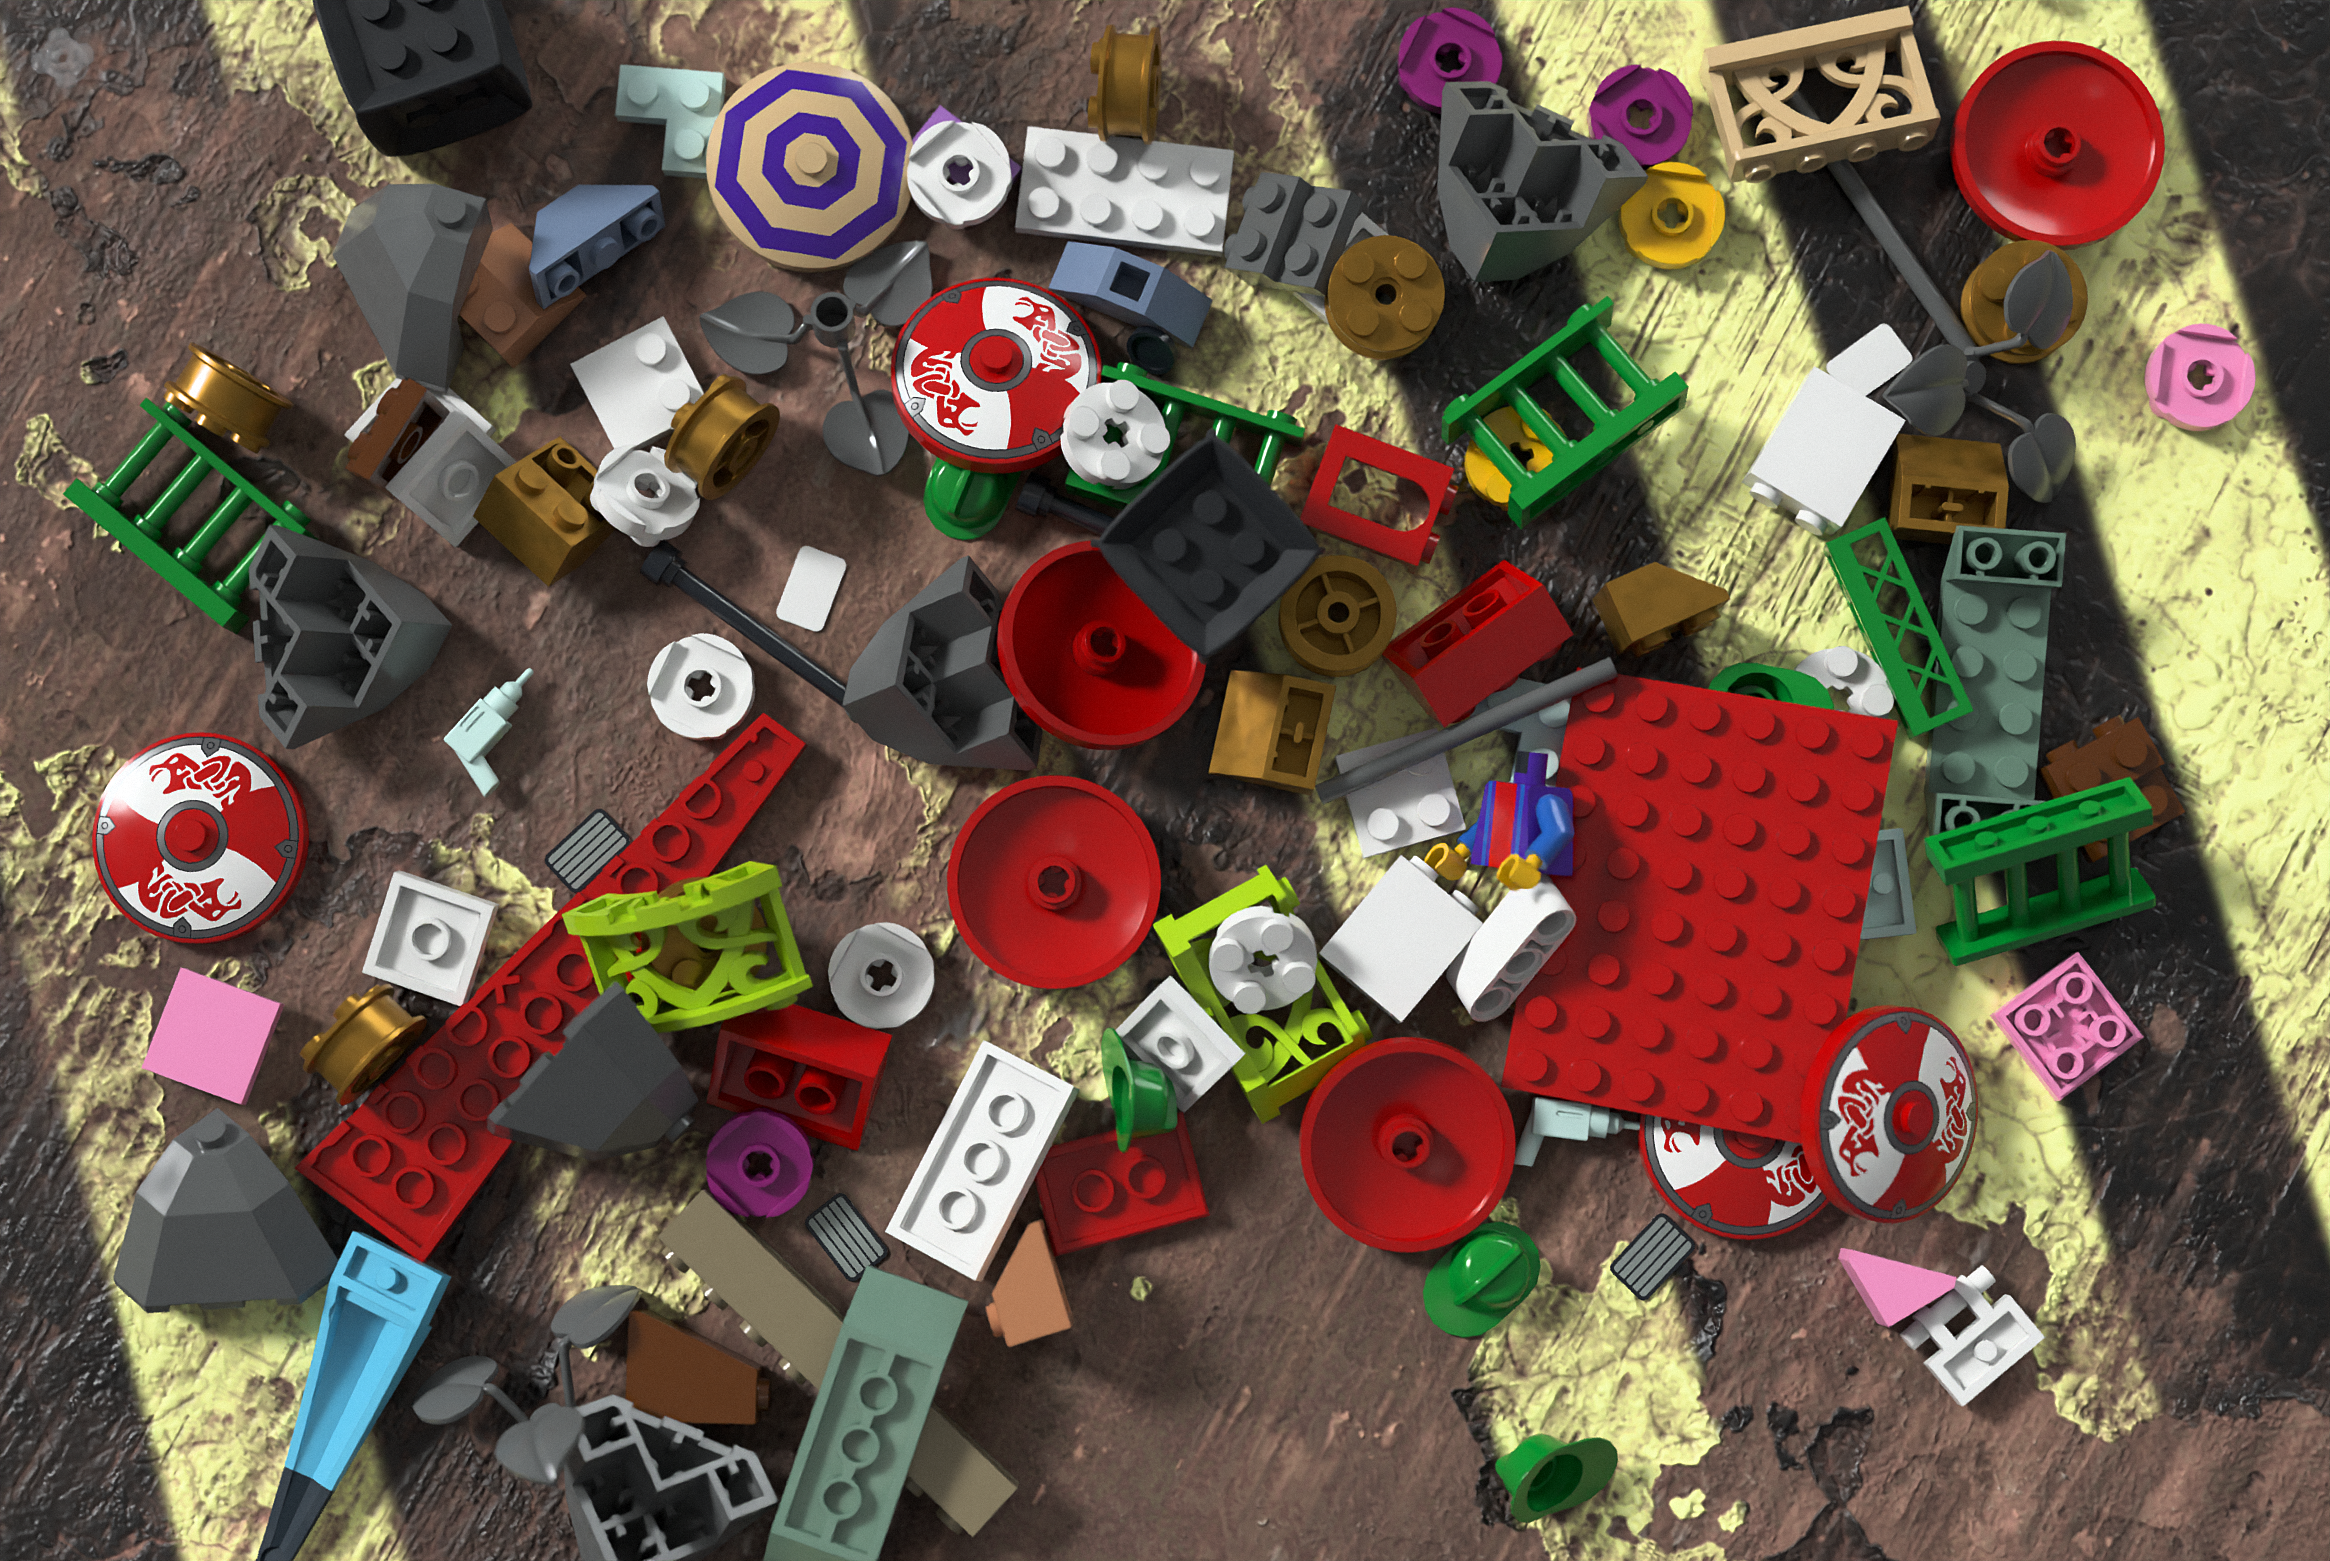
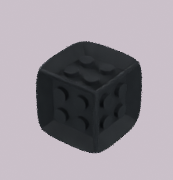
M312 0L333 67L343 92L355 111L358 125L373 146L385 156H408L440 148L502 126L520 117L532 108L533 104L527 76L500 0Z
M1214 429L1208 430L1205 439L1185 452L1141 492L1108 526L1100 539H1093L1090 542L1092 547H1099L1116 573L1180 641L1198 654L1199 661L1203 665L1208 663L1209 657L1229 645L1261 617L1304 575L1318 555H1323L1326 552L1324 547H1319L1311 532L1285 501L1240 454L1217 437Z

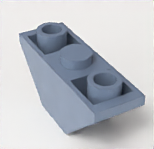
M577 185L538 211L529 271L536 302L544 310L561 297L568 296L580 284L602 269L609 268L621 256L640 243L650 240L658 231L664 228L665 221L659 191L653 185Z
M1068 241L1048 288L1049 291L1133 326H1152L1168 334L1175 343L1192 350L1213 303L1211 298L1160 265L1115 247Z

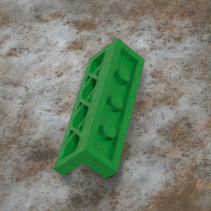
M1886 518L1879 519L1827 542L1823 547V552L1872 659L1884 672L1887 679L1885 682L1894 697L1893 705L1909 740L1973 712L1971 703ZM1879 533L1887 551L1881 571L1878 572L1859 565L1851 545ZM1891 562L1899 579L1886 575ZM1864 575L1877 579L1873 592ZM1883 582L1905 590L1910 602L1903 620L1881 613L1876 599ZM1913 610L1921 627L1908 623ZM1886 623L1899 627L1895 640ZM1905 630L1926 637L1932 650L1924 669L1904 662L1898 648ZM1935 659L1944 676L1931 672ZM1908 671L1921 676L1917 689ZM1927 679L1949 686L1957 707L1929 718L1920 699Z

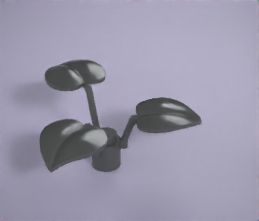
M911 241L892 244L875 250L865 258L856 261L845 276L843 285L845 296L837 292H827L818 296L811 306V315L803 317L802 325L793 334L791 333L795 326V319L790 306L781 297L769 292L746 293L731 299L714 310L700 315L703 333L714 352L733 369L752 376L770 375L780 371L788 360L787 344H798L810 329L814 330L815 337L821 344L838 349L853 400L835 404L825 417L823 438L828 451L843 465L877 477L888 475L898 466L908 445L909 431L897 412L892 392L878 389L862 398L851 361L848 343L853 339L856 332L854 316L864 318L871 313L873 319L881 326L898 328L904 326L913 312L931 298L932 279L927 242Z
M2046 250L2040 258L2023 267L2010 283L2004 299V317L2010 330L2018 333L2014 338L1980 347L1967 346L1964 352L1952 345L1935 346L1907 366L1882 394L1883 398L1898 409L1914 428L1928 435H1941L1949 431L1960 419L1965 408V401L1973 402L2018 425L2024 434L2017 437L2009 447V471L2020 491L2030 499L2041 503L2052 501V498L2061 490L2071 470L2076 450L2074 431L2070 423L2058 414H2043L2033 425L2029 419L1978 394L1977 392L1982 389L1986 380V370L1984 365L1980 363L1979 358L2022 347L2027 340L2035 348L2047 349L2061 337L2071 317L2073 292L2069 274L2059 256L2051 250Z
M608 1285L591 1288L573 1296L555 1314L551 1323V1330L556 1337L563 1338L559 1342L558 1351L566 1406L560 1407L557 1403L543 1405L529 1419L495 1384H490L499 1372L497 1363L485 1356H467L446 1364L432 1374L414 1396L413 1402L410 1404L418 1418L426 1423L447 1424L473 1411L481 1402L483 1395L493 1397L519 1422L508 1429L497 1443L495 1455L499 1463L506 1470L522 1479L555 1487L561 1470L564 1468V1463L577 1446L585 1429V1419L582 1413L575 1409L578 1407L574 1394L570 1349L573 1345L581 1349L590 1348L611 1335L625 1320L629 1311L634 1308L641 1297L642 1291L640 1288L630 1285Z

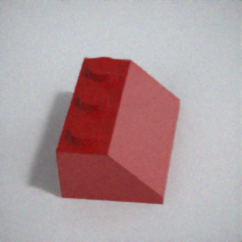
M1503 560L1390 641L1381 657L1422 709L1445 728L1451 723H1458L1468 718L1475 711L1476 705L1492 693L1501 692L1511 687L1517 681L1519 674L1536 661H1544L1555 655L1560 650L1561 643L1574 634L1545 586L1511 563Z
M795 1004L777 1010H768L765 1006L725 1019L719 1031L706 1103L736 1113L752 1111L759 1107L770 1108L772 1111L781 1113L795 1121L808 1136L858 1151L884 1074L893 1035Z

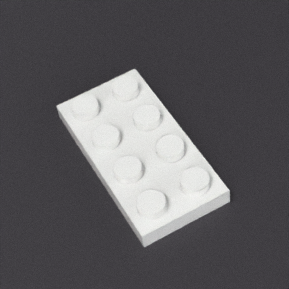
M1028 126L1015 224L1016 233L1222 257L1234 150L1153 141L1151 145H1145L1141 139L1110 136L1107 142H1101L1098 134Z
M983 1040L885 1232L973 1280L982 1282L1080 1089Z

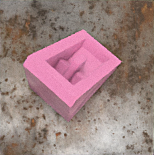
M1845 1248L1840 1249L1838 1257L1876 1322L1887 1327L1952 1290L1955 1287L1957 1278Z

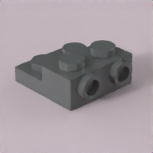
M1261 172L1256 186L1249 187L1244 194L1243 209L1245 215L1238 233L1230 235L1225 243L1224 254L1227 261L1224 268L1248 285L1326 296L1331 273L1343 254L1363 199L1349 190L1312 186L1299 176Z

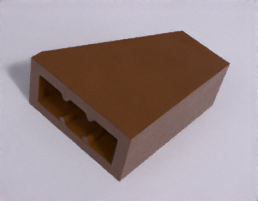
M637 1308L629 1311L625 1400L634 1403L632 1408L661 1420L664 1416H667L681 1423L756 1424L762 1419V1411H770L772 1381L771 1379L763 1378V1365L650 1309Z

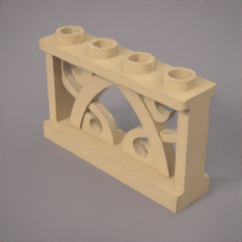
M1909 6L1705 48L1699 75L1703 90L1707 91L1728 166L1730 182L1746 180L1747 183L1751 184L1761 183L1771 179L1777 173L1796 169L1798 172L1808 173L1822 168L1829 162L1848 159L1851 162H1860L1875 156L1881 151L1899 148L1901 151H1912L1923 147L1935 136L1941 117L1938 109L1935 107L1912 31L1914 23ZM1896 51L1903 77L1882 75L1885 53ZM1853 60L1855 65L1850 67L1849 72L1864 71L1863 75L1842 72L1837 68L1836 63ZM1817 67L1822 75L1831 82L1846 88H1858L1849 105L1831 124L1806 117L1783 104L1798 90L1804 70ZM1786 74L1789 79L1788 84L1772 94L1770 91L1777 88L1778 83L1771 81L1769 77ZM1736 85L1750 103L1735 115L1726 86ZM1878 88L1893 89L1904 94L1911 102V113L1885 119L1881 115V109L1885 107L1897 109L1898 103L1887 94H1876ZM1761 114L1765 119L1757 127L1755 140L1762 133H1770L1774 136L1776 142L1750 147L1743 141L1740 130L1746 121ZM1864 119L1865 123L1859 124L1861 120Z

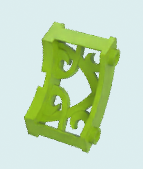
M748 861L722 873L684 884L685 895L671 899L668 896L659 899L657 891L637 894L607 893L562 914L568 934L577 935L581 938L600 995L617 982L656 1033L702 1026L736 1017L765 1006L768 1010L785 1008L797 1001L798 993L813 986L810 975H807L784 908L778 889L782 886L777 867L774 865ZM759 897L768 927L751 929L754 915V898ZM706 915L715 916L718 920V925L713 931H723L729 928L728 933H712L704 930L700 925V917ZM676 924L680 932L689 941L698 946L708 949H723L714 970L696 991L669 980L649 965L664 947L669 925ZM642 931L650 938L651 946L637 953L635 950L639 949L643 941L638 940L634 932ZM773 941L783 971L764 979L755 978L751 974L750 968L754 965H766L770 958L766 953L758 950L744 952L746 945ZM625 972H630L634 976L630 983ZM729 981L734 989L720 993ZM632 992L638 993L643 1001L636 1004Z
M1267 865L1257 869L1259 875L1176 921L1170 914L1152 924L1178 976L1183 980L1194 1001L1245 1053L1230 1070L1262 1124L1280 1115L1278 1107L1316 1087L1334 1065L1350 1053L1366 1046V1041L1373 1038V1034L1358 1009L1352 1013L1348 1011L1318 957L1315 970V984L1329 1009L1314 1008L1310 1010L1313 996L1312 987L1310 991L1292 1002L1284 1029L1269 1018L1257 1014H1239L1228 1018L1223 1007L1231 1001L1218 991L1213 983L1209 969L1210 945L1212 947V942L1216 937L1194 942L1190 941L1219 926L1232 914L1253 907L1264 900H1267L1270 907L1273 908V913L1283 914L1289 918V913L1296 916L1293 908L1300 905L1295 891L1286 877L1276 880ZM1262 950L1254 952V958L1271 963L1272 960L1277 958L1275 954L1266 956ZM1325 1022L1333 1024L1342 1035L1345 1043L1312 1061L1298 1046L1301 1037L1303 1036L1310 1043L1325 1045L1327 1043L1318 1037V1026ZM1253 1026H1260L1269 1031L1277 1039V1042L1272 1047L1269 1040L1263 1037V1043L1259 1048H1251L1246 1041L1247 1031ZM1291 1055L1303 1065L1267 1086L1285 1066Z

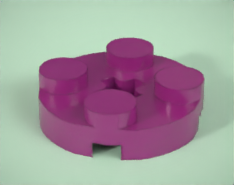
M1461 8L1442 9V12L1418 18L1407 29L1400 44L1397 60L1399 84L1414 102L1426 110L1441 114L1442 90L1446 82L1489 81L1497 84L1502 69V54L1495 40L1494 31L1479 15ZM1450 50H1455L1459 53L1458 62L1464 67L1459 71L1452 70L1450 73H1446L1440 69L1441 63L1435 60L1437 54L1446 56Z
M1628 65L1609 74L1598 86L1587 113L1588 129L1592 140L1601 139L1604 134L1623 143L1642 169L1648 170L1657 164L1670 162L1683 149L1692 127L1693 103L1686 87L1671 72L1661 68L1654 70L1651 68H1641L1642 65ZM1634 106L1640 112L1649 109L1653 113L1648 121L1650 128L1643 130L1639 126L1635 128L1631 126L1628 122L1631 118L1629 109Z
M765 1107L741 1112L724 1122L716 1131L709 1144L706 1159L708 1186L718 1202L737 1215L749 1217V1215L758 1217L767 1215L766 1218L779 1216L793 1208L806 1193L815 1162L814 1154L805 1132L789 1117ZM754 1151L759 1155L764 1152L768 1153L772 1157L769 1165L773 1172L768 1176L761 1171L754 1175L750 1174L747 1171L751 1162L747 1156L749 1153Z

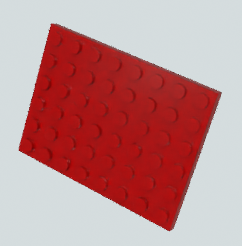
M1618 674V677L1572 696L1555 787L1569 788L1573 794V828L1575 832L1573 837L1572 876L1546 875L1551 878L1574 911L1576 924L1565 940L1517 997L1501 1087L1802 1144L1800 1108L1808 1072L1825 1040L1847 1017L1898 721Z

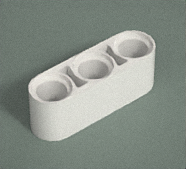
M1541 874L1540 881L1534 888H1521L1518 891L1510 890L1448 968L1446 975L1448 982L1472 1019L1478 1022H1485L1504 1013L1574 928L1576 915L1548 875Z

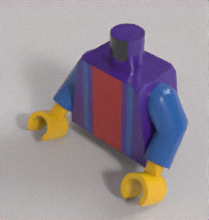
M1517 751L1514 782L1489 780L1485 785L1477 822L1456 840L1458 846L1453 850L1446 843L1437 844L1427 853L1424 862L1438 875H1442L1447 880L1454 881L1464 875L1467 868L1465 860L1470 857L1471 864L1499 868L1496 874L1497 879L1512 891L1536 887L1540 881L1541 874L1572 876L1573 837L1575 833L1573 828V794L1569 788L1545 786L1548 754Z

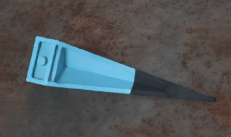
M352 1232L329 1280L320 1327L296 1425L256 1561H293L432 1329L429 1323L451 1279L450 1276L363 1232Z

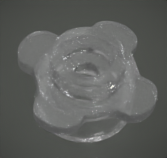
M55 28L49 32L48 43L43 50L32 56L31 64L37 73H47L52 76L60 88L70 89L86 75L89 64L94 60V51L90 45L86 43L79 44L71 39L66 29ZM66 54L67 60L60 63L59 56Z

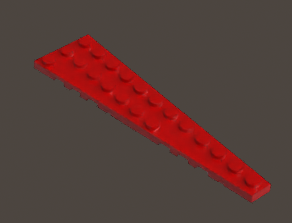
M762 713L710 764L709 768L701 776L696 777L680 793L679 797L658 818H654L619 856L616 855L582 892H578L476 991L475 995L467 1003H464L445 1021L444 1026L423 1046L420 1045L385 1083H381L347 1120H343L294 1169L418 1261L427 1263L516 1142L494 1136L487 1129L488 1116L500 1102L507 1099L522 1085L519 1081L544 1053L550 1051L555 1056L564 1048L562 1045L565 1042L566 1036L562 1032L575 1017L600 996L581 938L577 935L568 934L562 914L607 893L637 894L657 891V894H659L677 881L691 877L712 876L808 745L768 715ZM641 931L634 932L637 939L641 941ZM640 946L639 949L635 951L637 953L642 952V947ZM625 972L630 983L634 976L630 972Z

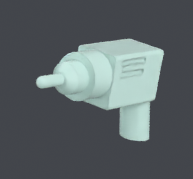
M531 668L526 669L516 682H506L500 689L495 686L483 700L480 698L444 738V741L454 749L485 798L496 790L500 781L484 757L512 727V724L507 720L519 708L516 702L522 697L521 687L533 675Z
M1534 1097L1531 1113L1516 1148L1514 1164L1533 1166L1544 1136L1587 1141L1588 1136L1605 1138L1607 1133L1617 1134L1622 1128L1639 1130L1640 1122L1625 1121L1619 1113L1609 1112V1107Z

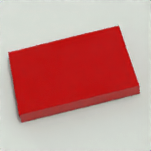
M1183 1112L1177 1113L1178 1123L1175 1130L1153 1137L1131 1140L1126 1153H1122L1119 1150L1116 1129L1050 1147L1034 1179L1054 1257L1210 1216Z

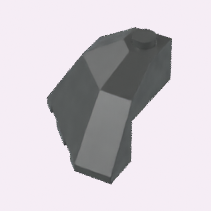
M1492 82L1445 83L1442 90L1437 191L1450 249L1474 282L1517 280L1570 254L1645 185L1648 175L1623 143L1604 134L1601 139L1594 140L1571 130L1574 123L1573 120L1539 104L1536 105L1533 112L1509 100L1506 96L1508 93L1507 89Z
M388 184L353 208L349 213L332 255L397 379L408 381L410 378L421 386L445 393L448 391L465 348L457 318L493 231L486 198L438 184Z
M269 525L249 567L250 590H259L261 620L253 621L255 663H264L266 683L265 693L258 695L259 717L286 749H296L376 713L388 706L431 667L452 624L424 593L376 563L284 527Z
M969 555L959 559L882 624L850 669L842 706L848 717L854 723H858L873 741L927 764L1029 771L1038 765L1043 729L1019 706L1005 682L997 647L998 615L1003 609L998 590Z
M615 982L575 1017L562 1032L566 1036L565 1042L562 1045L564 1048L555 1056L550 1051L544 1053L519 1081L522 1085L493 1110L488 1116L487 1129L497 1137L596 1161L655 1148L666 1137L674 1143L695 1123L696 1120L691 1114L696 1108L698 1099L679 1062L625 990Z
M216 1108L172 1140L137 1190L113 1280L116 1286L146 1313L170 1312L171 1305L200 1304L202 1310L245 1308L246 1301L276 1299L278 1306L300 1305L329 1283L337 1266L338 1259L290 1182L252 1136L219 1108Z
M610 1395L575 1408L582 1413L585 1419V1429L577 1446L564 1463L566 1501L582 1561H698L712 1553L778 1503V1499L754 1452L737 1445L729 1448L703 1437V1431L667 1416H664L661 1420L632 1408L633 1402L616 1395Z

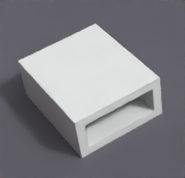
M1814 366L1802 381L1742 483L1752 488L1749 493L1758 502L1775 509L1780 505L1797 515L1795 522L1805 530L1819 536L1823 535L1824 532L1832 536L1843 526L1906 420Z
M1402 855L1399 856L1317 955V957L1398 1024L1406 1018L1484 924L1475 917L1480 909L1456 889L1451 895L1446 893L1434 883L1439 875L1415 855L1410 861Z

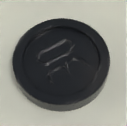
M1152 326L1138 327L1127 340L1126 348L1129 357L1138 367L1149 373H1167L1178 359L1176 344L1168 334Z

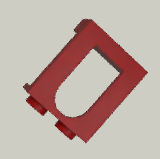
M1335 424L1300 520L1315 538L1318 533L1404 564L1409 566L1407 572L1414 575L1419 561L1430 564L1440 535L1431 532L1438 513L1448 516L1459 486L1449 483L1454 468ZM1346 458L1408 480L1421 487L1426 493L1430 505L1429 513L1424 523L1413 530L1399 531L1330 506L1329 503Z

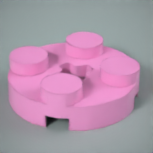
M2211 324L2188 325L2164 338L2148 359L2145 369V388L2150 398V408L2157 417L2166 419L2171 424L2182 429L2206 431L2221 426L2233 419L2249 402L2255 386L2254 362L2249 353L2244 354L2241 346L2235 342L2237 338L2228 330ZM2198 364L2204 366V375L2212 377V384L2203 386L2201 390L2195 389L2193 383L2188 381L2187 373L2194 371Z

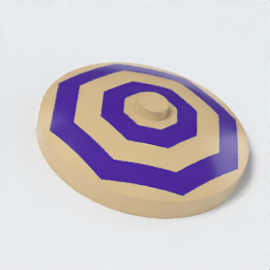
M798 62L772 68L749 80L732 95L720 111L712 128L707 147L706 170L709 192L719 218L727 230L745 249L758 258L775 266L793 271L826 272L838 270L853 265L856 261L878 250L888 241L901 224L912 198L908 187L907 168L910 162L909 156L913 142L909 129L897 107L882 90L865 77L851 70L827 63Z

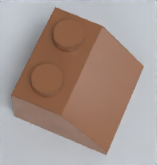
M510 223L491 233L459 317L514 369L587 295L579 287H576L571 294L561 297L543 310L536 302L529 271L533 243L515 225Z
M1044 1219L1033 1221L1028 1225L992 1293L994 1302L986 1306L994 1337L1005 1336L1008 1347L1071 1328L1074 1323Z

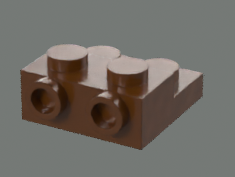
M410 378L408 381L402 379L397 388L392 387L384 394L376 410L379 417L368 433L362 432L354 440L347 456L350 461L345 468L359 480L394 500L395 496L385 487L439 428L450 413L428 389Z
M2119 714L2091 729L2096 739L2081 747H2078L2074 739L2045 754L2050 764L2037 770V775L2051 800L2131 777L2153 808V825L2129 831V842L2185 813L2160 768L2165 762L2139 717L2124 722ZM2107 838L2079 846L2088 864L2108 854Z

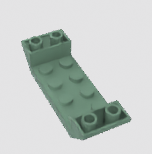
M1956 526L1940 584L1937 631L1974 711L1929 731L1924 796L1930 836L2045 802L2034 800L2051 589L2062 587L2066 533ZM1935 659L1933 673L1944 676ZM1934 680L1930 718L1957 707L1949 686Z
M870 1265L866 1266L840 1329L769 1535L763 1561H880L881 1549L947 1358L954 1347L969 1300Z

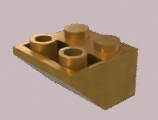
M1898 433L1892 447L1886 519L1894 538L1951 545L1956 526L1958 525L2005 529L2009 484L2001 445L1998 443Z
M561 436L496 474L473 514V517L548 587L580 567L616 529L590 502V494L593 490L594 478L598 470Z
M1653 562L1605 583L1592 600L1618 657L1632 651L1635 659L1664 647V643L1672 639L1671 633L1680 630L1685 638L1712 626V622L1721 617L1718 610L1730 600L1727 590Z
M1231 670L1208 774L1312 796L1336 685L1285 674Z

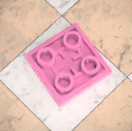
M2079 952L2070 954L1990 1015L2054 1101L2062 1100L2143 1038V1035Z
M180 968L142 1068L240 1105H246L285 1004L187 968Z

